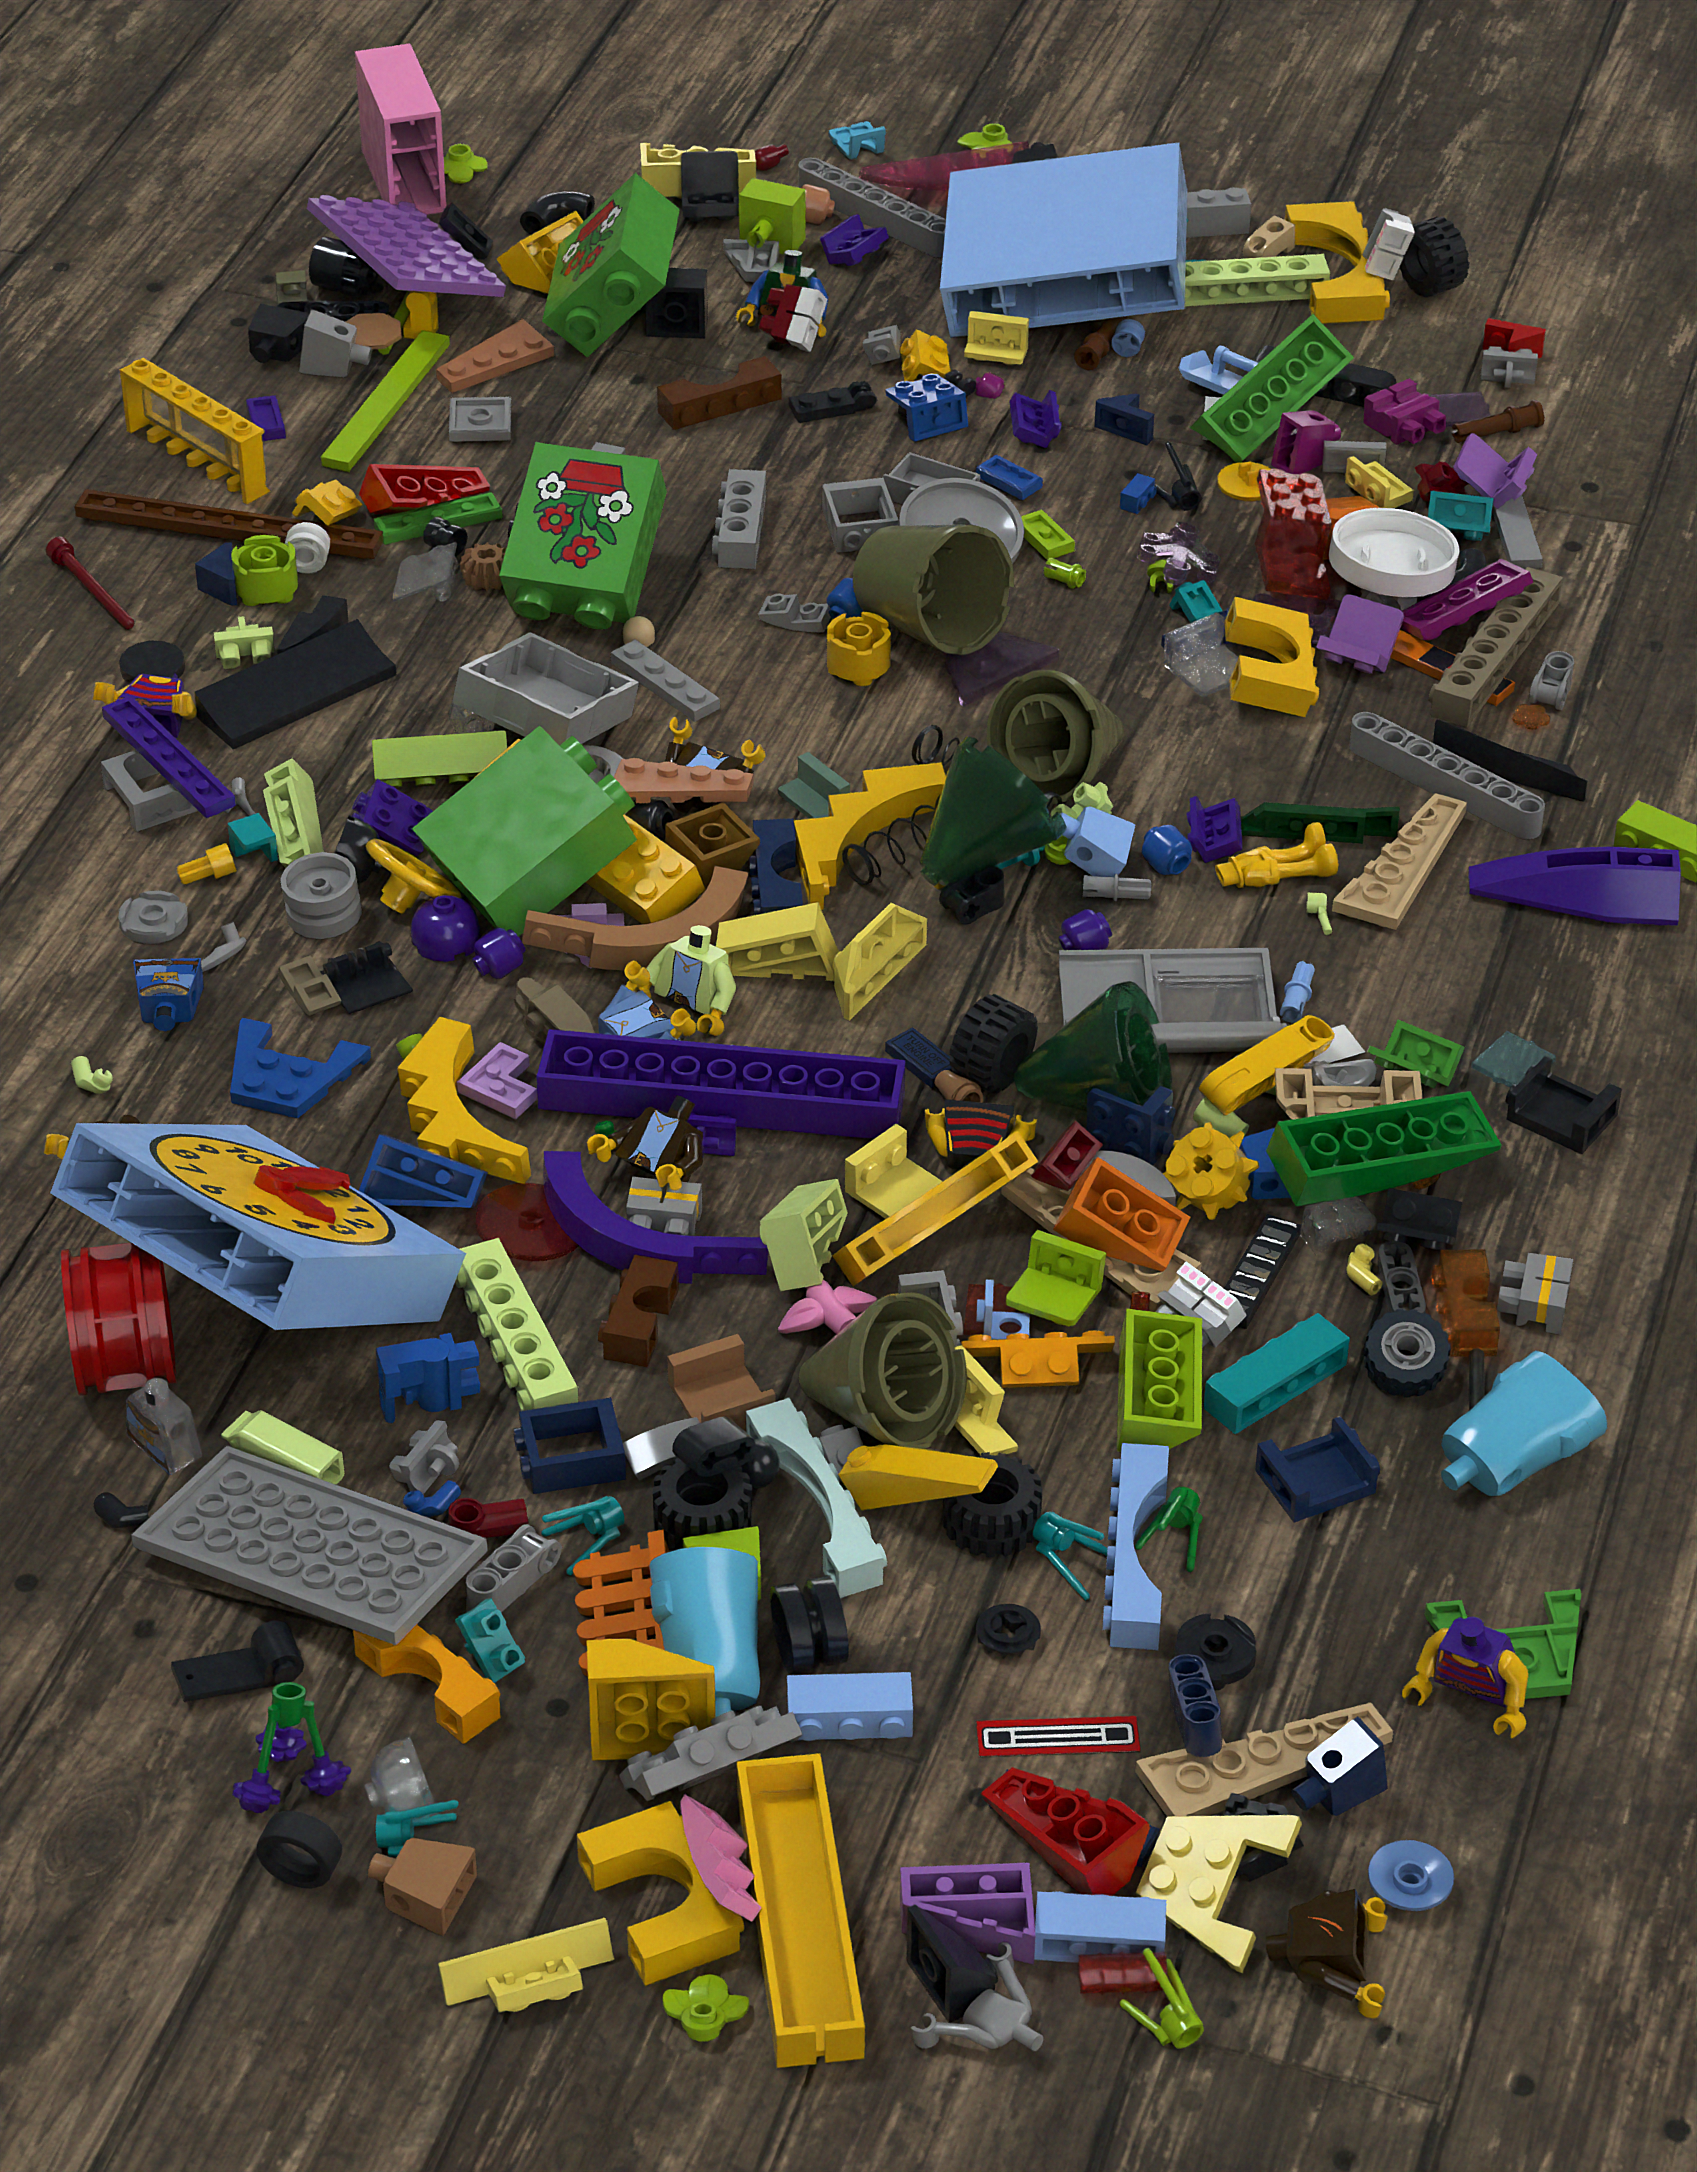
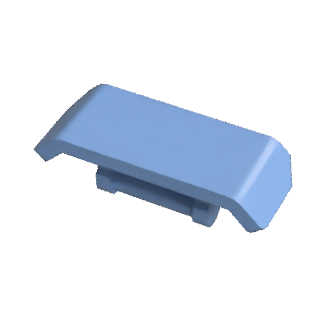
M1220 345L1215 351L1213 364H1211L1206 352L1201 350L1181 358L1179 370L1185 379L1224 395L1243 378L1240 375L1225 370L1226 363L1250 372L1258 362L1231 352L1228 348Z

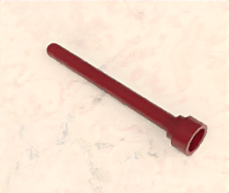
M64 537L53 538L46 546V555L55 564L65 565L125 629H132L135 625L134 619L74 557V548Z

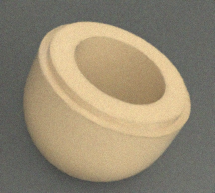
M642 616L630 618L623 627V642L627 644L636 639L646 647L653 644L655 641V629L651 621Z

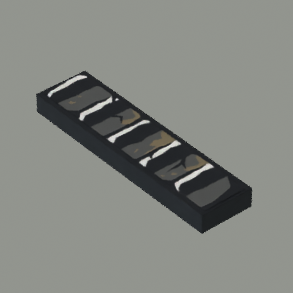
M1269 1214L1264 1218L1224 1287L1227 1292L1238 1299L1247 1315L1237 1325L1238 1327L1247 1329L1301 1235L1302 1225Z

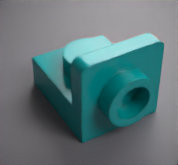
M1205 580L1194 584L1186 582L1180 585L1175 590V595L1169 603L1172 610L1181 607L1193 627L1216 619L1223 612Z

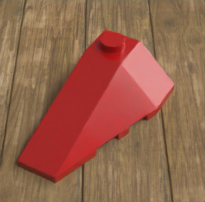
M369 464L359 495L370 513L396 514L489 491L490 485L479 467Z
M1013 1767L981 1792L983 1799L1080 1894H1105L1113 1896L1130 1881L1150 1830V1825L1148 1821L1123 1802L1109 1798L1106 1802L1091 1797L1088 1791L1080 1788L1071 1791L1055 1786L1054 1781Z

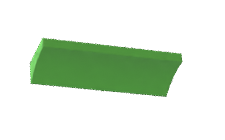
M1312 314L1203 413L1190 429L1216 444L1236 463H1241L1279 428L1282 413L1296 412L1354 357L1320 320Z

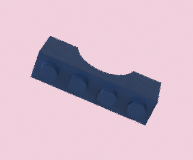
M793 818L753 820V832L760 838V845L753 852L754 856L749 857V875L756 876L751 877L752 898H758L753 899V914L759 915L802 906L801 883L786 880L778 875L782 871L796 866V838Z

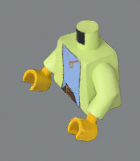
M693 926L690 929V936H684L676 942L668 943L652 959L646 968L650 973V982L644 987H637L635 991L643 990L651 999L649 989L651 986H654V993L703 1013L704 1015L697 1021V1030L706 1033L709 1030V1025L712 1023L709 1033L713 1036H718L724 1031V1023L720 1018L721 1015H726L736 991V984L728 965L727 952L710 944L711 930L705 926Z

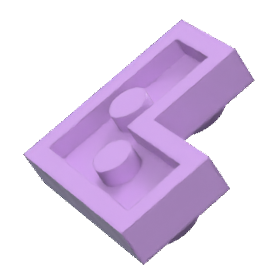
M498 1043L457 1081L458 1093L517 1119L537 1100V1088L516 1079L530 1066L529 1055L504 1043Z

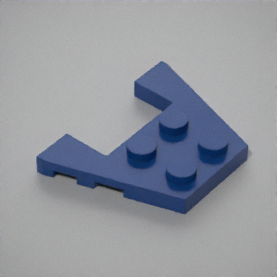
M241 1018L230 1089L231 1103L299 1118L328 1094V1088L336 1081H345L352 1075V1068L359 1063L364 1065L370 1060V1046L340 1040L327 1063H321L305 1057H295L278 1053L274 1050H265L266 1044L273 1035L272 1024Z

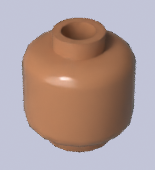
M809 184L803 185L801 188L806 189V222L820 225L825 221L826 217L831 218L835 201L830 200L828 189Z

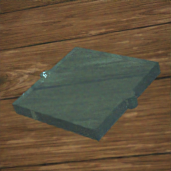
M1506 1031L1472 1062L1471 1068L1493 1078L1492 1081L1495 1083L1500 1082L1511 1087L1513 1084L1518 1085L1525 1077L1528 1068L1533 1064L1537 1065L1545 1055L1552 1058V1064L1555 1062L1556 1055L1536 1046L1534 1041L1528 1042Z

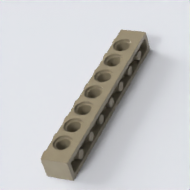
M1530 567L1526 568V570L1530 571L1534 583L1524 587V591L1519 595L1505 597L1500 600L1498 606L1490 610L1488 619L1479 624L1476 635L1469 637L1463 652L1456 654L1451 668L1444 670L1441 681L1438 684H1433L1428 699L1432 703L1431 717L1464 727L1470 725L1500 682L1559 605L1563 577Z

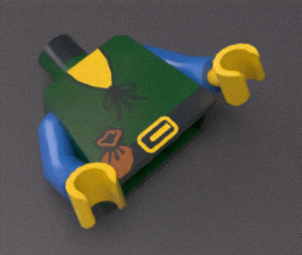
M787 250L784 253V264L776 263L769 270L763 271L752 285L745 301L747 307L738 310L736 319L740 323L743 315L750 314L751 317L747 325L751 327L756 321L753 313L754 310H758V315L764 316L765 314L776 317L778 308L768 304L771 288L784 289L786 284L816 289L827 299L829 298L821 281L817 278L816 271L812 268L801 267L802 252ZM828 300L820 325L816 324L819 326L818 336L821 338L826 335V328L822 321L826 318Z

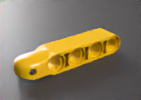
M1307 1015L1212 1071L1201 1083L1199 1091L1226 1116L1275 1086V1068L1303 1069L1304 1064L1309 1063L1313 1058L1329 1048L1335 1034L1331 1027L1323 1020Z

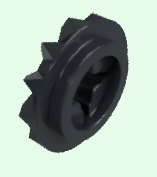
M1016 1604L995 1605L985 1610L977 1620L976 1632L978 1643L986 1646L988 1654L997 1651L1001 1653L1004 1659L1008 1653H1015L1021 1658L1024 1650H1034L1037 1640L1040 1639L1041 1625L1037 1616L1023 1606ZM1002 1624L1005 1629L1008 1628L1010 1632H1015V1637L1011 1638L1006 1633H1002Z

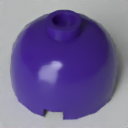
M446 895L438 896L435 899L430 898L424 901L413 915L411 942L417 947L418 953L422 957L430 960L454 961V955L465 952L466 957L474 952V944L481 938L476 912L464 899Z

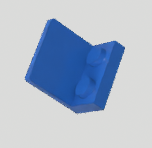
M927 374L921 380L913 382H898L895 384V387L885 390L887 397L906 409L909 438L914 442L968 427L966 393L938 374Z

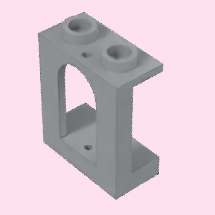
M137 750L101 761L104 789L107 791L115 788L129 807L131 825L136 832L198 811L171 784L143 793L135 781L159 772Z

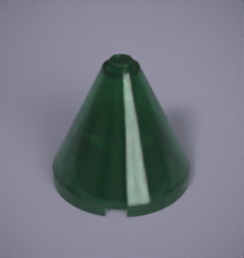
M966 736L954 750L919 862L923 868L920 871L921 875L934 886L937 883L943 886L1053 843L1067 829L1065 821L1059 812H1056L1051 818L1045 805L1049 799L1024 773L989 745L983 752L974 748L978 740L971 736Z
M1132 981L1111 985L1019 1063L1018 1071L1014 1073V1082L1017 1090L1023 1092L1028 1098L1087 1112V1095L1093 1088L1100 1089L1140 1106H1143L1160 1086L1172 1090V1073L1166 1043L1158 1044L1151 1025L1159 1024L1160 1022L1145 992Z

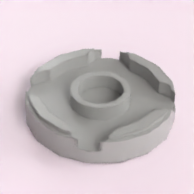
M146 891L140 893L139 898L133 901L129 898L120 907L118 915L119 928L124 936L135 942L143 944L166 942L180 935L188 925L187 906L185 903L180 902L179 897L173 893Z

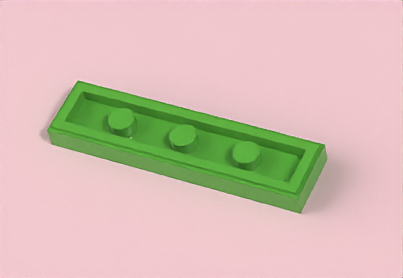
M490 492L374 519L375 530L383 531V544L385 545L423 536L427 524L434 517H441L449 521L451 525L465 527L503 518L502 508L493 493Z

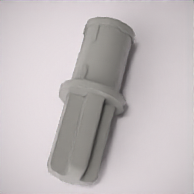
M1115 874V877L1084 875L1083 897L1114 898V901H1117V898L1149 899L1151 896V880L1118 878V874Z

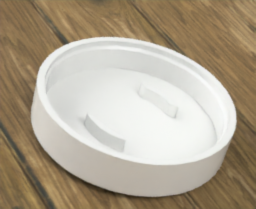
M1393 508L1362 509L1345 515L1337 521L1333 528L1329 549L1330 563L1341 577L1362 589L1396 597L1425 596L1444 589L1454 578L1459 556V544L1456 538L1443 525L1426 516Z

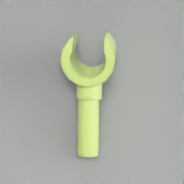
M1308 892L1306 912L1318 913L1324 934H1331L1332 928L1326 912V894Z

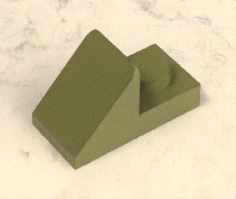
M305 270L276 272L275 288L278 304L282 302L308 301Z

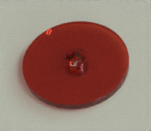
M517 1183L503 1186L486 1195L478 1205L475 1224L479 1236L484 1242L499 1238L510 1258L523 1261H548L563 1257L579 1246L563 1231L554 1218L547 1204L543 1184Z

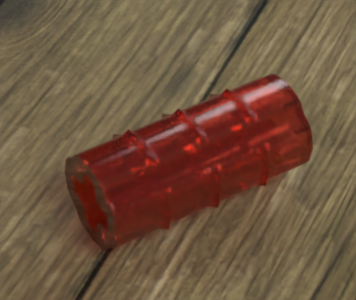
M1121 1951L1115 1954H1102L1099 1952L1098 1954L1078 1955L1080 1994L1100 1993L1103 1995L1104 1993L1119 1992L1123 1994L1126 1992H1144L1146 1994L1148 1991H1163L1143 1951L1141 1953H1124ZM1153 1952L1168 1978L1166 1952Z

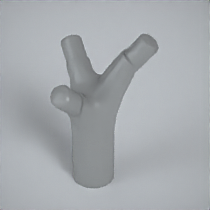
M240 777L234 778L232 780V793L235 795V804L239 805L249 816L256 814L247 801L244 779ZM232 808L225 810L224 812L229 813Z

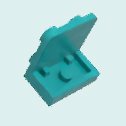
M1431 491L1428 518L1440 523L1450 532L1464 533L1463 539L1482 541L1483 536H1489L1493 498Z

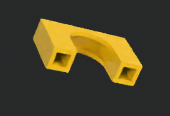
M1234 597L1224 621L1226 641L1264 650L1277 657L1282 663H1272L1240 655L1229 679L1231 700L1306 717L1310 705L1314 706L1319 696V687L1315 686L1317 667L1313 666L1315 648L1311 647L1313 629L1309 628L1308 614Z
M671 1801L577 1834L578 1862L595 1892L642 1875H662L672 1878L682 1884L689 1892L687 1899L676 1909L627 1927L628 1955L645 1986L740 1951V1932L744 1931L742 1916L720 1905L704 1884L691 1856L684 1832L682 1815H678Z

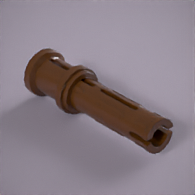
M1127 316L1107 318L1095 333L1087 335L1084 344L1078 347L1074 353V359L1079 367L1085 370L1097 368L1101 358L1106 356L1110 349L1109 343L1115 334L1117 325L1127 319Z
M1538 400L1530 401L1529 405L1517 408L1513 405L1508 406L1503 413L1453 424L1452 429H1457V431H1452V435L1456 443H1461L1472 433L1478 437H1483L1507 430L1508 432L1517 433L1521 428L1533 425L1541 427L1545 420L1543 407Z

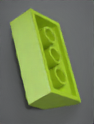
M506 730L372 740L375 781L379 779L395 788L402 787V782L415 781L416 786H430L436 784L435 779L448 778L450 784L469 782V777L477 776L507 749Z
M1126 1309L1119 1340L1117 1451L1121 1452L1122 1443L1169 1446V1449L1200 1435L1202 1430V1318Z

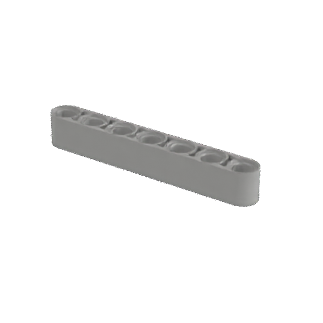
M805 158L799 162L798 188L805 184L826 188L830 193V200L835 201V210L849 217L859 214L862 223L872 228L886 227L889 236L930 256L943 257L946 219L820 159Z
M1360 712L1353 716L1349 748L1356 755L1433 794L1437 793L1467 802L1466 811L1519 838L1534 839L1541 834L1545 802L1539 796L1374 713Z

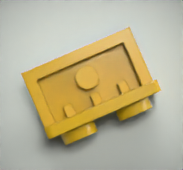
M916 329L910 338H906L902 343L900 354L902 357L904 381L913 382L918 374H938L944 378L950 372L947 344L940 337L930 336Z
M335 479L326 484L321 482L314 489L309 490L307 488L302 491L295 500L297 506L292 511V514L297 518L312 511L328 526L356 514L363 504L356 498L355 493L351 489L343 486Z

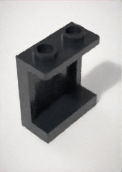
M1545 1055L1537 1065L1533 1064L1528 1068L1525 1077L1518 1085L1513 1084L1510 1087L1505 1099L1506 1104H1508L1506 1120L1582 1155L1618 1116L1622 1088L1609 1083L1597 1095L1551 1073L1552 1058Z

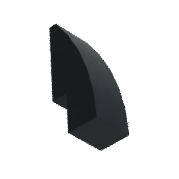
M322 595L312 613L299 611L277 647V655L349 623L347 599Z

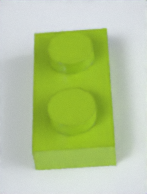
M1042 509L1021 516L1024 526V538L1047 560L1075 551V541Z

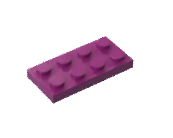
M1500 559L1403 610L1404 619L1400 629L1422 640L1435 639L1448 627L1461 625L1469 620V616L1479 611H1487L1494 608L1497 602L1505 597H1513L1522 593L1524 587L1534 583L1530 571Z

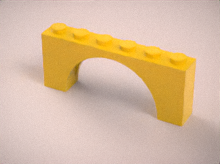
M1354 201L1286 205L1285 220L1295 224V245L1319 247L1335 252L1349 260L1355 267L1341 277L1311 283L1309 304L1311 315L1314 314L1321 323L1384 320L1385 308L1390 306L1389 291L1384 290V277L1366 273L1365 265L1368 260L1362 254L1368 243L1367 228L1362 227V214L1357 212Z

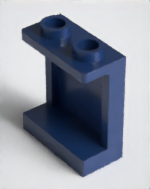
M1339 1416L1332 1419V1428L1328 1435L1280 1451L1272 1439L1258 1443L1255 1471L1293 1523L1375 1494L1380 1466L1375 1455L1368 1453L1361 1444L1355 1429L1349 1428L1342 1417Z

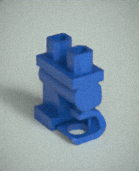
M451 1333L439 1335L440 1339H423L377 1347L376 1366L379 1377V1398L385 1421L388 1423L395 1421L394 1397L402 1395L406 1405L413 1404V1401L417 1400L419 1406L425 1411L439 1412L448 1406L450 1410L461 1409L462 1396L480 1393V1381L476 1368L465 1369L480 1365L479 1352L474 1340L455 1344Z

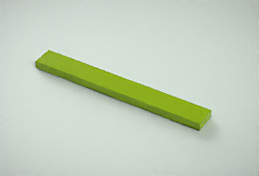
M424 330L420 332L321 456L322 466L347 472L351 471L449 347V336Z

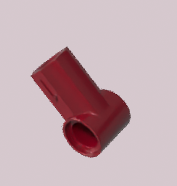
M460 1498L451 1503L449 1507L450 1526L483 1538L514 1534L522 1525H529L527 1509L523 1498L482 1504L473 1498Z

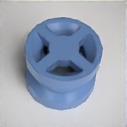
M1125 319L1117 325L1111 344L1114 351L1124 357L1136 355L1145 337L1144 327L1136 320Z

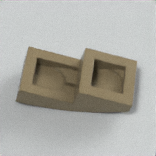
M311 955L279 966V977L291 996L307 1015L310 1016L341 1004V999L327 974H321Z

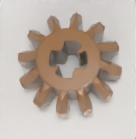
M487 542L485 545L475 544L474 548L465 549V555L461 557L462 562H460L465 584L473 586L474 590L481 588L486 589L487 592L492 588L500 590L502 582L499 574L506 548H502L500 543L489 545Z

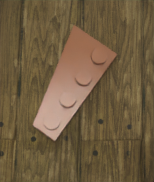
M521 319L437 368L436 377L441 384L453 393L553 357L554 346L524 319Z
M639 758L621 759L614 778L630 797H636V803H650L651 797H669L671 803H684L693 797H700L702 802H747L753 787L754 774L744 773L738 769L726 771L710 769L703 765L690 767L677 765L673 762L655 763L646 762Z

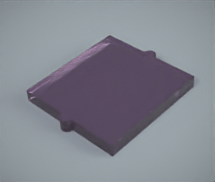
M1481 391L1430 395L1431 398L1435 397L1440 401L1439 412L1446 416V427H1452L1455 423L1491 416L1489 412L1490 405L1486 404Z

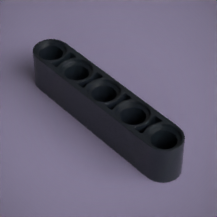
M1266 345L1261 347L1252 360L1258 363L1261 362L1276 347ZM1348 363L1314 396L1364 407L1365 397L1383 389L1389 390L1390 386L1397 384V380L1390 372Z

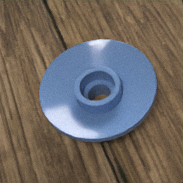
M1401 1840L1383 1846L1373 1855L1369 1864L1368 1879L1375 1894L1385 1903L1402 1910L1423 1911L1436 1907L1449 1896L1454 1883V1872L1446 1856L1435 1847L1419 1841Z

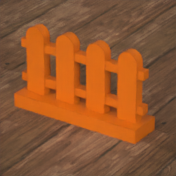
M663 1530L647 1532L649 1548L641 1549L640 1544L630 1546L629 1552L602 1557L600 1552L590 1553V1559L581 1560L575 1564L573 1573L576 1582L583 1586L592 1585V1589L583 1590L575 1597V1604L581 1615H594V1619L583 1621L577 1627V1634L581 1644L587 1646V1640L637 1638L638 1642L664 1650L660 1626L653 1618L652 1608L646 1609V1605L651 1604V1578L644 1579L643 1576L650 1574L649 1565L654 1558L670 1552ZM632 1577L630 1582L603 1586L604 1582ZM635 1608L634 1612L612 1616L605 1615L606 1612ZM656 1634V1639L648 1640L649 1635ZM585 1652L579 1658V1665L582 1673L588 1677L587 1652Z

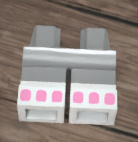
M1382 209L1362 254L1368 260L1365 265L1366 273L1394 280L1403 260V255H1405L1415 233L1410 217L1401 215L1394 210Z
M1186 1261L1176 1272L1179 1279L1168 1292L1165 1290L1157 1295L1162 1305L1156 1312L1202 1318V1348L1207 1343L1216 1348L1247 1315L1236 1297L1214 1281L1212 1282L1210 1278Z

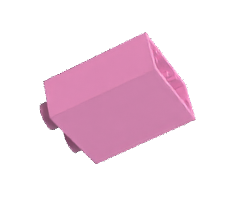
M411 44L355 51L362 152L382 200L398 205L400 201L413 203L416 205L415 208L426 215L443 212L446 207L441 111Z

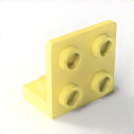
M895 1124L845 1159V1192L885 1219L943 1181L906 1158L907 1130L898 1124Z

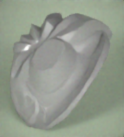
M1372 1059L1328 1064L1326 1061H1313L1303 1066L1304 1069H1312L1313 1086L1368 1087L1375 1080L1377 1067Z

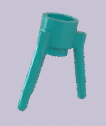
M605 1496L597 1501L556 1511L542 1517V1521L547 1523L575 1516L543 1529L541 1534L544 1537L582 1523L585 1524L591 1534L599 1533L602 1535L567 1568L566 1572L568 1575L574 1574L573 1567L581 1560L590 1559V1553L598 1552L610 1540L620 1536L617 1527L624 1524L625 1518L623 1510L615 1498Z
M1053 1511L1046 1512L1037 1520L1033 1530L1034 1539L1039 1541L1036 1550L1050 1560L1084 1600H1088L1090 1594L1054 1551L1068 1549L1074 1540L1107 1556V1547L1088 1538L1092 1537L1103 1540L1104 1534L1090 1527L1062 1518Z
M451 1800L377 1815L376 1841L378 1848H388V1856L397 1857L406 1840L414 1838V1827L455 1821L457 1818L455 1813H435L457 1808L459 1805L458 1801Z

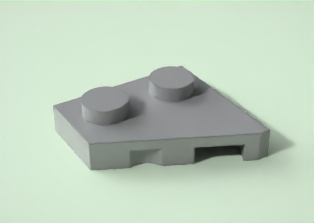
M723 239V251L745 281L756 282L763 271L769 270L778 262L779 241H765L761 248H756V245L753 248L748 244L747 240Z

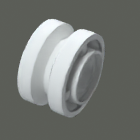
M307 522L298 523L291 527L287 533L285 544L288 545L289 541L295 548L297 572L314 573L322 569L326 563L330 548V538L327 532L322 527Z

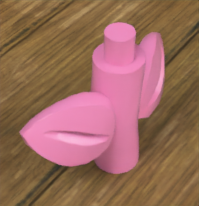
M823 1280L820 1285L805 1287L807 1290L806 1298L799 1300L788 1310L779 1325L778 1331L784 1334L806 1331L824 1323L837 1335L856 1318L854 1314L865 1311L877 1301V1297L847 1286H839L833 1291L828 1282Z

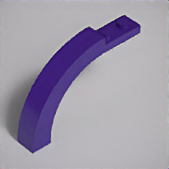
M544 1151L543 1184L547 1204L563 1231L576 1244L597 1259L620 1270L624 1268L629 1269L634 1255L678 1262L679 1283L692 1284L693 1273L767 1275L768 1248L762 1242L761 1237L685 1236L663 1233L642 1227L613 1212L594 1194L584 1177L581 1165V1152Z

